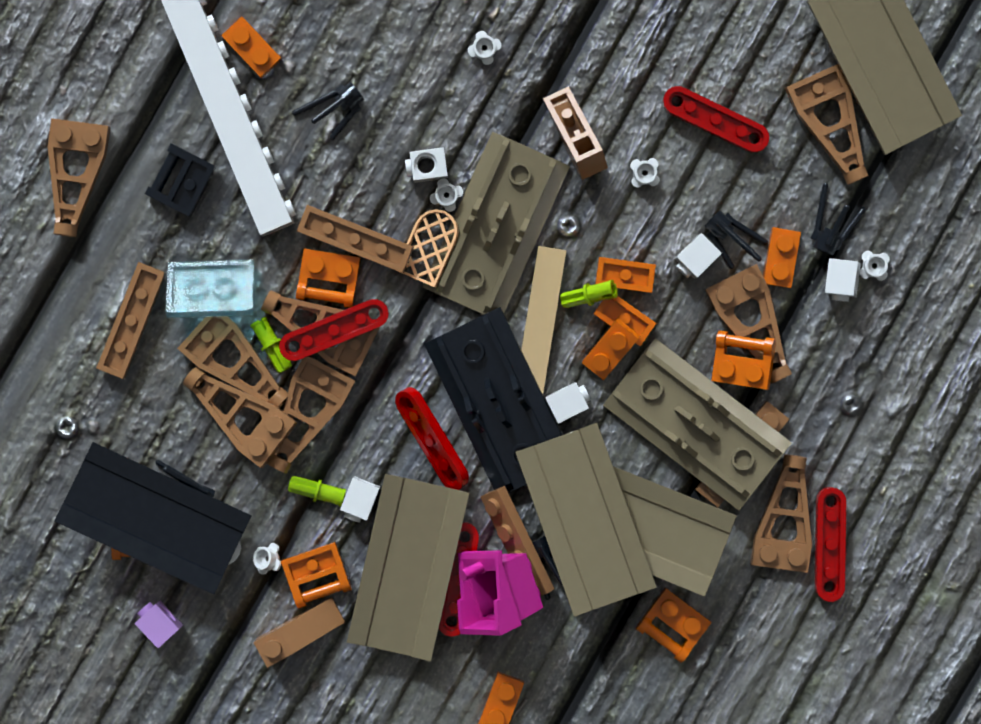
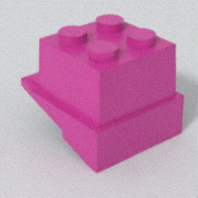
M502 550L462 551L458 553L461 599L457 600L461 634L501 636L521 626V620L543 608L540 590L536 586L532 565L526 553L502 554Z

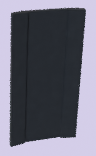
M501 307L424 345L493 489L505 486L508 493L527 485L516 451L562 436V433Z
M92 442L54 522L211 594H215L252 515Z

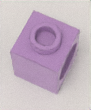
M161 601L157 602L154 606L151 602L144 606L137 613L141 618L134 623L157 648L162 646L183 626Z

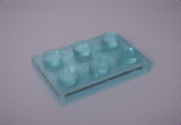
M254 260L168 262L165 308L167 318L254 315Z

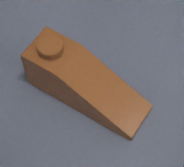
M569 86L543 98L580 178L583 180L607 169L603 149Z
M330 597L257 637L253 643L268 668L345 623V620L335 601Z

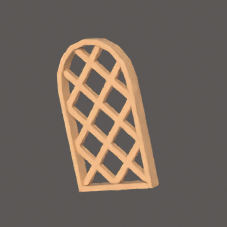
M434 209L425 212L419 217L406 244L411 245L415 236L417 245L414 246L413 250L419 248L422 257L413 261L410 256L406 268L411 266L414 275L407 272L402 274L432 287H437L459 234L458 224L453 216L446 211ZM436 213L438 221L429 224L426 217ZM440 213L445 214L448 217L442 219ZM451 220L454 229L446 232L443 223ZM424 221L425 226L418 229L421 222ZM440 224L443 234L433 237L430 228ZM427 230L430 239L421 243L418 233ZM454 233L453 240L450 243L448 235ZM444 237L447 247L438 250L435 241ZM432 243L435 252L425 255L422 246ZM447 251L446 256L442 261L440 254ZM437 256L440 265L430 268L427 259ZM424 261L427 270L418 274L415 264ZM439 269V272L434 280L432 272ZM428 274L431 282H428L419 277Z

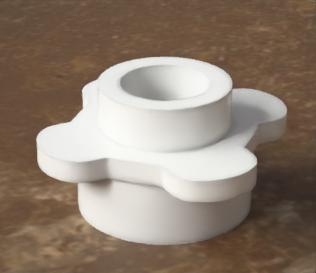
M479 31L476 34L474 44L468 47V54L471 57L481 59L483 64L490 65L493 63L495 52L501 49V42L488 36L485 31ZM484 45L487 46V50L485 51L482 50V46Z
M650 158L648 161L633 160L630 164V168L633 170L632 185L636 188L647 184L656 186L660 181L657 176L658 161L654 158ZM643 170L648 172L646 176L642 174Z
M442 178L437 182L438 187L435 193L430 195V201L434 205L439 204L443 206L447 212H452L456 209L455 203L458 197L463 195V189L461 186H454L447 179ZM444 193H449V197L445 198Z
M865 251L861 255L863 266L860 269V276L864 279L874 277L879 281L885 280L888 276L886 271L890 261L888 254H873L871 251ZM873 263L877 264L875 269L872 267Z
M271 543L269 547H258L255 551L253 562L260 574H267L270 570L278 571L280 569L279 546L276 543Z

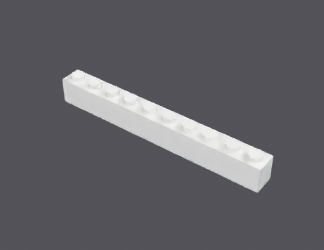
M161 0L259 234L264 237L295 224L292 217L296 216V212L290 199L285 201L281 190L285 189L279 173L274 175L270 164L274 163L268 146L263 148L259 140L263 136L257 120L251 121L247 112L252 110L246 94L240 95L236 86L241 83L234 67L229 69L226 58L230 57L223 41L218 43L214 32L218 31L217 24L212 14L207 16L203 6L207 4V1Z

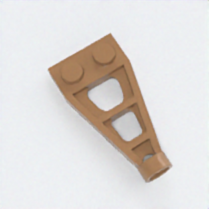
M834 65L787 86L785 90L796 115L841 170L847 185L869 176L863 162L851 90L839 65ZM833 99L839 104L841 118L837 124L827 127L815 116L814 108L821 103ZM840 129L847 131L851 143L850 149L843 153L836 150L829 138L831 133ZM850 165H857L856 169L849 171Z
M51 118L48 155L55 210L53 234L67 237L77 236L78 225L107 155L110 134L109 126ZM76 151L88 154L89 162L82 175L70 176L65 172L63 161L65 152ZM65 182L81 184L78 202L74 205L65 204L63 201V184ZM70 219L72 222L67 224L63 223V220Z
M757 264L705 289L716 314L735 336L751 338L750 336L753 332L766 328L770 338L776 339L773 364L779 363L780 366L772 370L771 384L792 374L785 361L770 289ZM749 299H755L759 304L761 319L756 325L748 327L743 325L735 316L734 309L737 305ZM747 349L753 358L763 360V352Z
M272 290L269 291L261 307V311L273 315L290 331L301 328L293 322V316L298 309L315 313L317 315L316 321L343 311L342 309L282 297L281 294ZM280 301L282 306L279 310L275 311V308L278 302ZM380 327L344 341L337 347H330L317 353L329 364L356 376Z
M217 306L207 314L177 348L198 368L278 408L285 403L288 397V392L279 386L240 327ZM225 340L233 341L241 354L240 360L231 368L225 367L213 359V353ZM247 362H251L261 373V380L255 386L249 385L238 377V372ZM276 390L277 392L269 399V392Z
M309 356L303 358L291 379L283 412L292 419L298 418L307 423L309 429L299 442H293L286 438L267 464L287 474L295 458L341 409L356 381ZM307 389L322 395L326 399L325 407L314 417H307L299 410L301 394ZM280 453L286 454L287 457H288V460H286V459H284V458L278 456V454H280Z
M198 367L192 369L183 381V385L195 393L237 450L260 468H264L297 424L294 419L275 405L214 379ZM205 380V386L199 389V387ZM220 391H224L236 399V403L226 415L213 402ZM242 408H250L259 412L262 416V420L250 435H244L235 423V417Z
M784 454L782 469L754 535L751 565L808 573L812 539L805 481L806 457ZM789 467L797 468L798 471L792 473L789 471ZM785 487L795 488L798 492V505L794 510L779 507L781 493ZM781 515L792 516L796 521L797 536L792 541L775 539L771 535L775 520Z

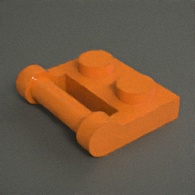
M304 248L296 299L305 300V298L341 303L344 304V307L348 308L353 307L361 258ZM310 278L347 284L346 293L307 287L308 280Z
M719 330L716 336V352L711 381L769 390L776 339L766 337L765 340L735 336L729 335L728 331ZM727 346L763 351V360L726 354Z
M336 541L281 560L298 609L306 606L307 602L342 590L344 593L352 590ZM336 572L339 580L302 592L300 584Z
M665 587L635 629L641 634L646 633L673 653L675 655L674 658L682 663L712 622ZM658 617L686 638L682 645L678 644L652 624L654 618Z

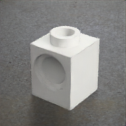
M444 147L410 152V159L405 160L407 177L413 176L414 183L448 178ZM424 158H429L434 162V168L429 173H422L418 169V163Z
M700 233L674 258L678 262L676 268L686 278L692 276L695 279L722 253Z
M829 258L825 293L832 295L831 300L849 302V297L857 298L861 263L858 261Z
M576 382L545 397L558 424L589 409L586 402L591 400L584 385L578 387Z
M354 476L340 509L346 512L344 517L359 523L361 519L367 520L381 486Z

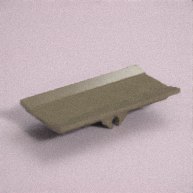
M904 0L806 1L884 155L962 116Z
M492 132L454 216L459 230L456 245L437 287L435 288L424 283L423 288L483 315L499 307L505 313L570 166L505 136ZM451 222L448 231L454 229L453 222ZM454 233L448 235L450 243L453 240ZM445 238L440 249L447 247ZM447 251L440 254L442 261L444 260ZM437 256L431 268L440 265ZM439 269L432 272L434 280L439 272ZM428 275L426 281L431 282L430 277Z
M656 338L603 404L609 411L737 510L743 507L792 444V442Z
M598 423L516 451L574 617L657 588Z
M613 466L652 575L705 597L737 515Z
M385 474L346 643L386 650L431 662L469 492Z

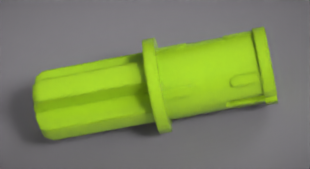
M614 280L593 285L587 283L581 289L562 293L560 300L564 308L586 303L589 306H593L595 302L616 298L618 291Z
M267 317L252 323L250 327L263 346L261 351L267 353L276 371L282 373L288 370L292 363L282 356L279 349L281 338H277L267 321Z
M292 476L288 485L289 492L314 498V502L321 500L339 505L340 507L346 493V489L323 484L320 479L316 482Z

